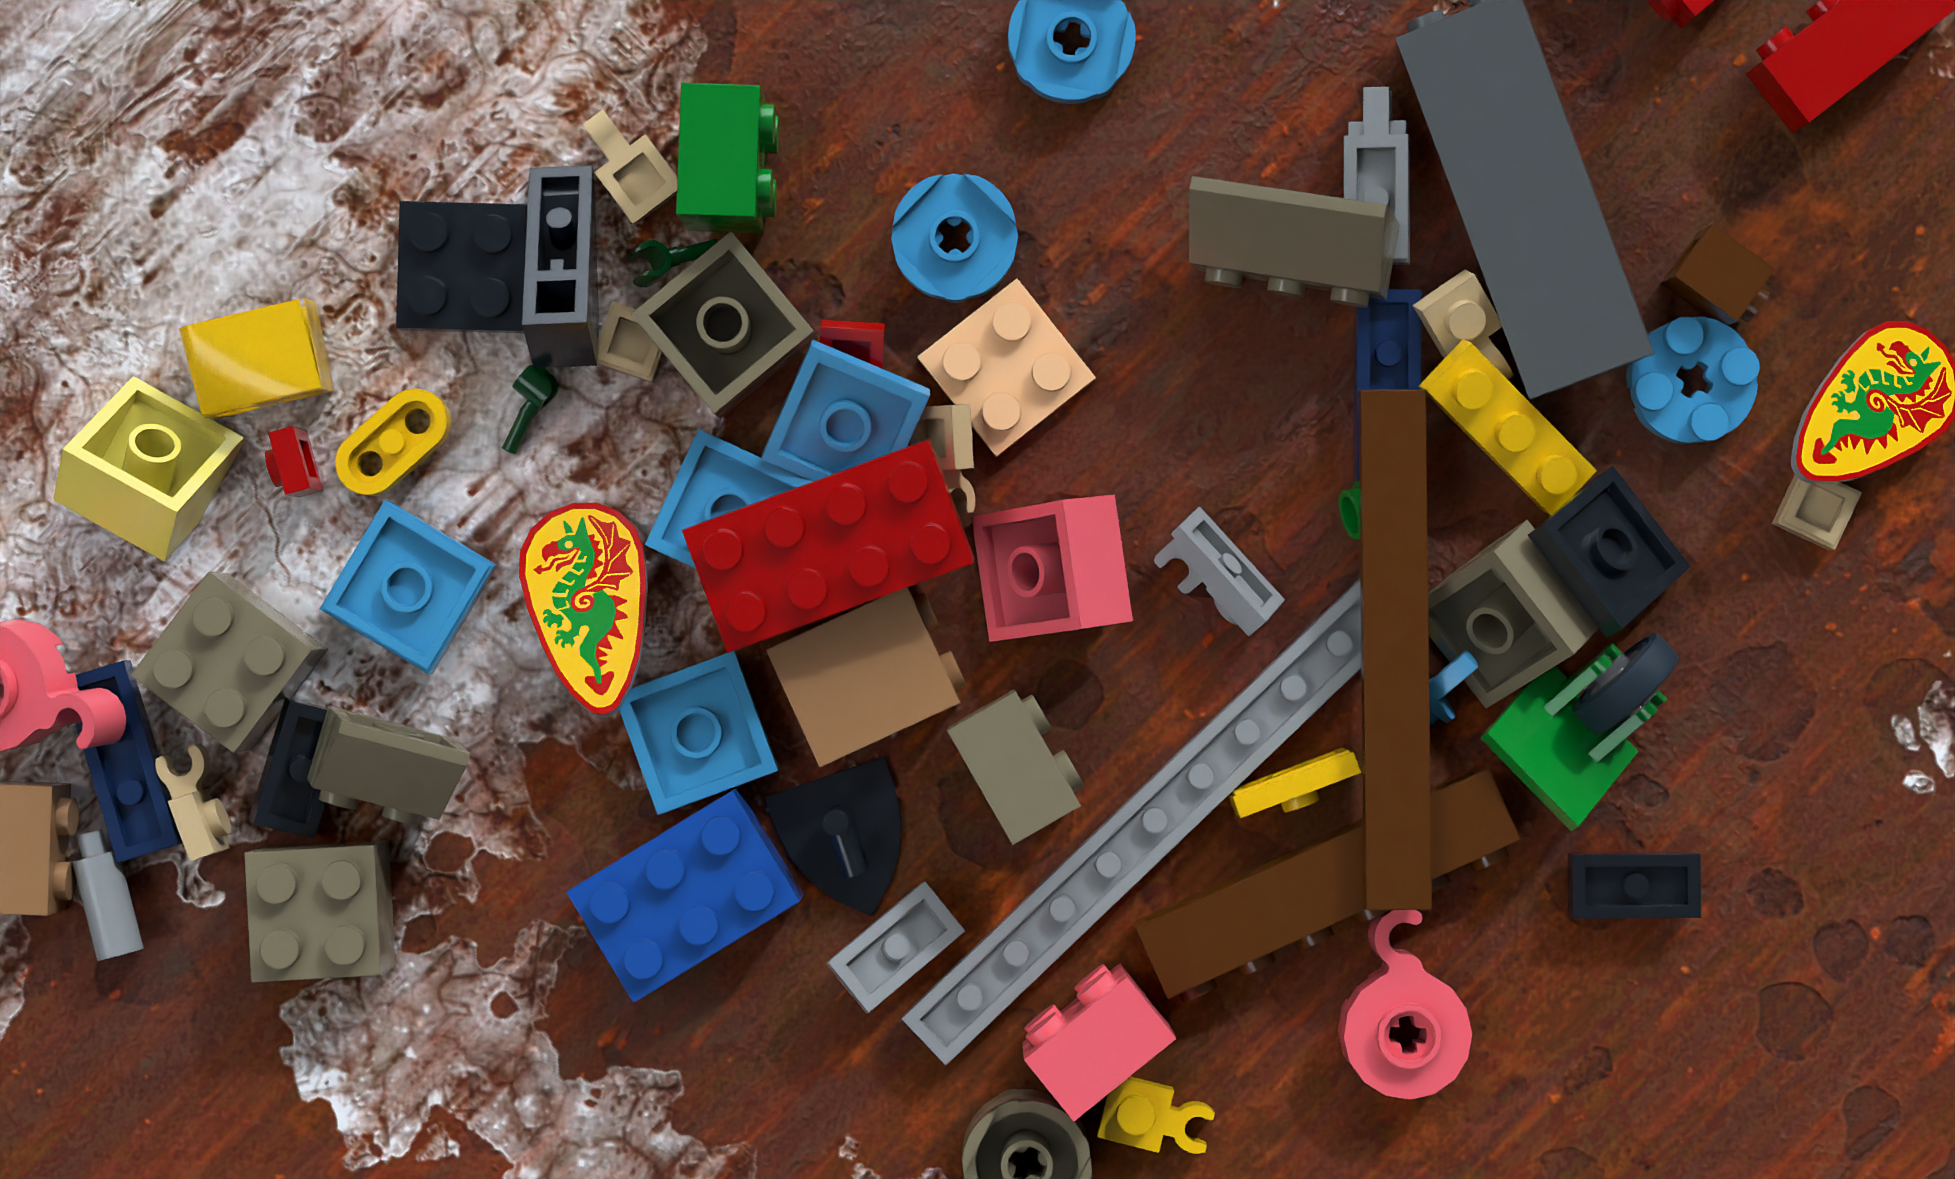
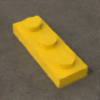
M1464 339L1419 385L1421 389H1426V394L1548 515H1552L1572 498L1597 471L1472 343Z

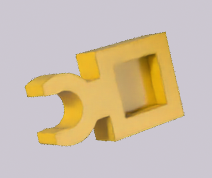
M1130 1076L1105 1096L1096 1135L1098 1138L1157 1153L1160 1151L1163 1135L1174 1137L1176 1143L1183 1150L1189 1153L1200 1154L1205 1153L1207 1144L1199 1138L1189 1137L1185 1133L1186 1123L1194 1117L1213 1120L1215 1112L1209 1105L1198 1101L1187 1102L1180 1107L1171 1106L1174 1094L1173 1087Z

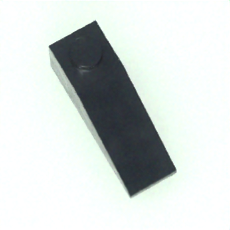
M593 165L529 168L522 327L533 368L597 366L599 302Z

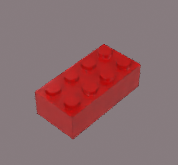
M931 439L682 530L727 653L974 563L972 550Z

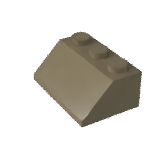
M1192 176L1189 189V263L1197 270L1206 272L1204 282L1224 287L1242 288L1243 278L1268 282L1267 292L1296 298H1304L1306 288L1331 291V302L1361 308L1368 307L1369 298L1386 300L1400 227L1399 222L1386 204Z

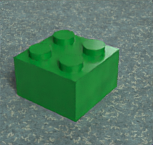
M681 83L676 214L688 231L725 233L731 231L732 233L764 234L765 217H776L777 179H773V170L767 169V154H778L780 122L779 116L775 115V104H767L760 85Z

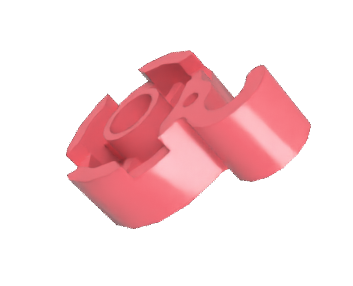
M21 619L0 622V751L40 743L49 734L59 732L66 725L81 722L83 723L82 731L76 740V744L80 749L118 742L126 726V714L123 704L114 693L107 689L93 688L79 691L75 673L67 674L64 659L56 648V645H63L58 636L40 623Z
M1389 910L1373 918L1369 923L1368 929L1370 946L1376 955L1381 958L1382 966L1369 974V978L1356 986L1349 999L1346 998L1341 1006L1338 1035L1344 1057L1364 1083L1385 1096L1411 1100L1433 1095L1456 1079L1469 1057L1472 1030L1467 1009L1454 990L1425 971L1421 961L1407 950L1393 949L1390 946L1389 934L1392 928L1400 923L1418 925L1422 922V914L1417 910ZM1409 1016L1411 1023L1415 1027L1420 1028L1417 1039H1412L1411 1045L1401 1047V1044L1396 1039L1389 1038V1031L1391 1027H1400L1399 1018Z

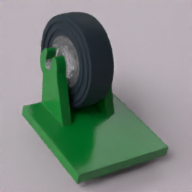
M1654 633L1643 638L1624 653L1613 643L1607 645L1569 678L1554 666L1527 683L1482 735L1481 739L1570 831H1573L1579 827L1639 752L1626 738L1658 711L1657 707L1667 700L1657 688L1673 671L1679 657L1662 637ZM1589 685V687L1579 697L1577 694H1579L1584 688H1586Z

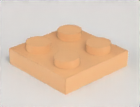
M1017 278L917 357L954 405L970 404L971 427L996 458L1096 379L1094 374Z

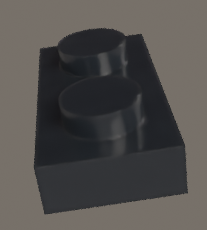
M285 697L248 820L252 824L315 839L326 802L319 800L321 790L313 788L307 777L328 708Z
M1697 852L1568 853V917L1573 919L1701 918V854Z

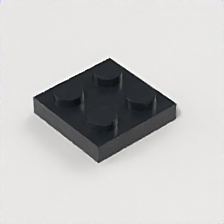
M399 201L396 328L404 331L524 334L522 312L528 205Z
M1614 466L1596 476L1528 534V537L1606 638L1623 629L1691 567Z

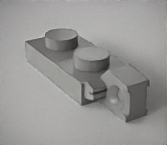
M1363 87V121L1349 122L1348 136H1344V198L1386 204L1400 224L1393 265H1410V136L1407 134V121H1393L1392 91H1390V87Z

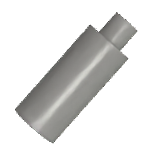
M102 829L78 835L77 840L82 859L73 861L72 864L97 961L144 949L122 862L117 863L114 851L108 852Z

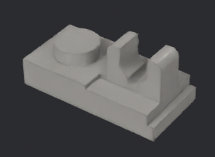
M1200 506L1171 533L1174 539L1154 558V562L1159 568L1166 565L1173 558L1183 560L1189 566V575L1177 588L1182 593L1187 594L1203 582L1207 586L1206 590L1214 598L1215 606L1220 614L1230 623L1239 625L1248 636L1261 627L1285 601Z
M923 882L847 944L826 964L865 1013H869L963 934L965 930L929 885Z

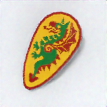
M1885 321L1862 333L1836 361L1802 414L1794 437L1791 456V467L1794 474L1806 483L1833 484L1855 480L1881 470L1921 450L1946 432L1955 419V361L1948 348L1929 330L1908 321Z
M571 503L549 512L530 529L520 549L519 578L527 610L541 645L557 677L572 697L587 711L596 717L607 718L620 710L632 688L641 661L648 593L645 549L636 527L618 510L599 503Z

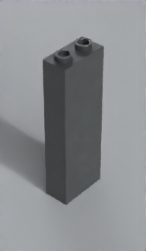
M1467 0L1468 9L1446 18L1442 10H1437L1411 20L1406 24L1409 33L1395 39L1529 400H1534L1655 355L1524 1Z

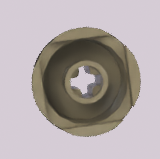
M1033 1089L1006 1090L985 1103L973 1116L967 1127L962 1146L963 1178L1091 1179V1151L1084 1126L1079 1118L1073 1122L1053 1095ZM1028 1147L1036 1148L1037 1158L1041 1163L1039 1167L1034 1164H1028L1024 1171L1017 1170L1015 1156L1012 1153L1014 1151L1024 1153Z

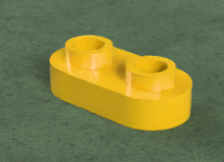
M412 388L396 394L340 445L335 459L336 472L340 481L349 490L367 496L382 495L393 489L447 439L451 429V415L447 405L440 397L423 389ZM424 410L429 415L430 425L425 432L415 434L409 425L410 418L415 412ZM376 452L382 459V468L378 474L368 476L363 471L362 462L366 455Z

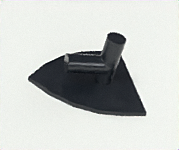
M885 756L765 797L774 827L788 856L808 880L837 902L870 916L874 913L890 885L900 851L901 814L895 785Z

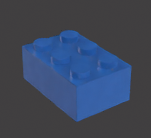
M739 787L566 892L633 1003L800 902L804 896Z

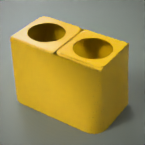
M303 298L305 307H301L300 300L296 299L179 328L202 416L205 418L221 419L334 391L315 301Z

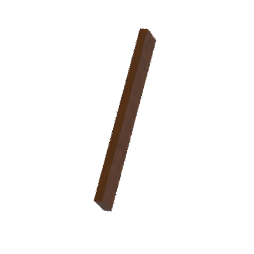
M1426 389L1360 390L1358 392L1364 909L1432 910Z

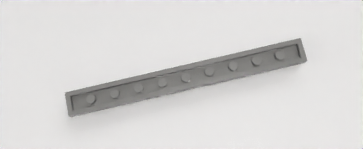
M1360 578L902 1016V1020L945 1065L962 1051L1361 668Z

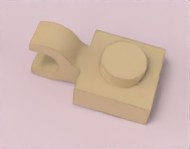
M603 109L582 124L609 159L606 164L594 173L634 226L677 195L676 174L646 134L629 145Z
M1464 269L1412 305L1444 358L1464 339L1472 343L1507 380L1514 376L1509 364L1488 337L1499 330L1502 324L1473 273Z
M970 404L926 406L912 434L910 446L931 439L957 512H974L975 492L971 483L961 473V469L974 468Z
M201 743L187 747L192 759V768L186 775L176 771L170 755L156 758L155 761L157 774L166 784L172 797L168 804L190 862L230 848L226 835L231 833V824L225 807L218 798L212 800L209 790H203L202 787L203 781L209 773L211 761L208 751Z

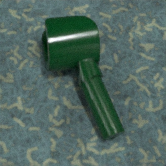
M713 239L679 248H667L656 240H648L641 243L626 258V261L643 258L651 264L653 270L641 273L632 281L633 284L645 288L654 285L671 267L697 260L715 245L717 240Z
M529 365L513 383L512 387L527 401L520 408L502 446V449L509 453H517L533 419L558 393L559 387L556 378L545 368H533V365Z

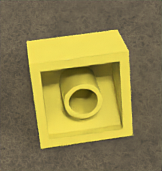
M133 376L63 448L53 500L165 562L199 524L238 454L244 437L210 418H205L196 410Z

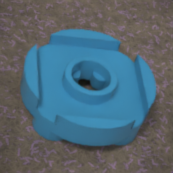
M1019 0L1012 13L1008 31L1009 55L1014 64L1018 79L1024 85L1029 86L1037 95L1062 104H1080L1106 96L1128 70L1136 41L1134 21L1121 0ZM1068 23L1081 25L1080 35L1090 38L1089 46L1087 48H1078L1075 55L1064 54L1062 45L1053 41L1054 33L1065 32Z
M941 174L922 180L903 197L895 211L891 240L897 266L913 287L931 298L942 299L951 303H960L967 299L981 297L990 292L1006 277L1014 262L1018 232L1014 212L1009 201L993 184L975 175L950 174L943 176ZM947 222L955 228L962 222L967 224L971 229L966 236V240L971 245L969 249L963 253L957 249H953L949 253L944 252L939 247L944 239L939 231L941 225Z
M1679 317L1648 333L1655 355L1628 364L1626 372L1627 389L1630 388L1631 399L1636 407L1633 410L1644 427L1656 436L1677 444L1710 442L1737 428L1747 417L1754 404L1758 389L1757 376L1760 370L1756 354L1748 348L1744 339L1726 324L1707 317ZM1695 365H1698L1704 370L1702 378L1707 382V388L1705 392L1695 391L1689 398L1681 393L1684 382L1676 377L1680 367L1690 370Z

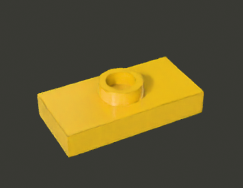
M1339 748L1240 785L1228 797L1235 815L1240 818L1280 803L1284 813L1319 801L1320 797L1317 789L1360 774L1361 770L1354 752L1345 748Z

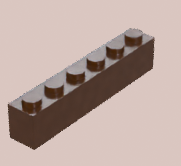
M1477 766L1430 788L1432 892L1451 882L1447 874L1448 872L1468 863H1471L1473 870L1491 866L1509 856L1506 846L1521 840L1489 769ZM1362 818L1134 921L1133 925L1167 999L1179 994L1182 1002H1187L1217 988L1214 978L1238 968L1241 976L1251 974L1275 962L1276 959L1273 954L1275 950L1295 941L1299 949L1311 947L1333 936L1334 932L1331 925L1354 915L1357 923L1376 918L1389 910L1364 909Z

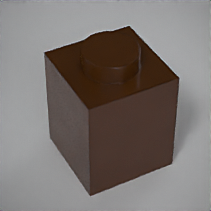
M1712 224L1697 232L1661 281V284L1707 318L1730 325L1737 322L1739 318L1748 322L1759 311L1771 292L1763 285L1775 269Z

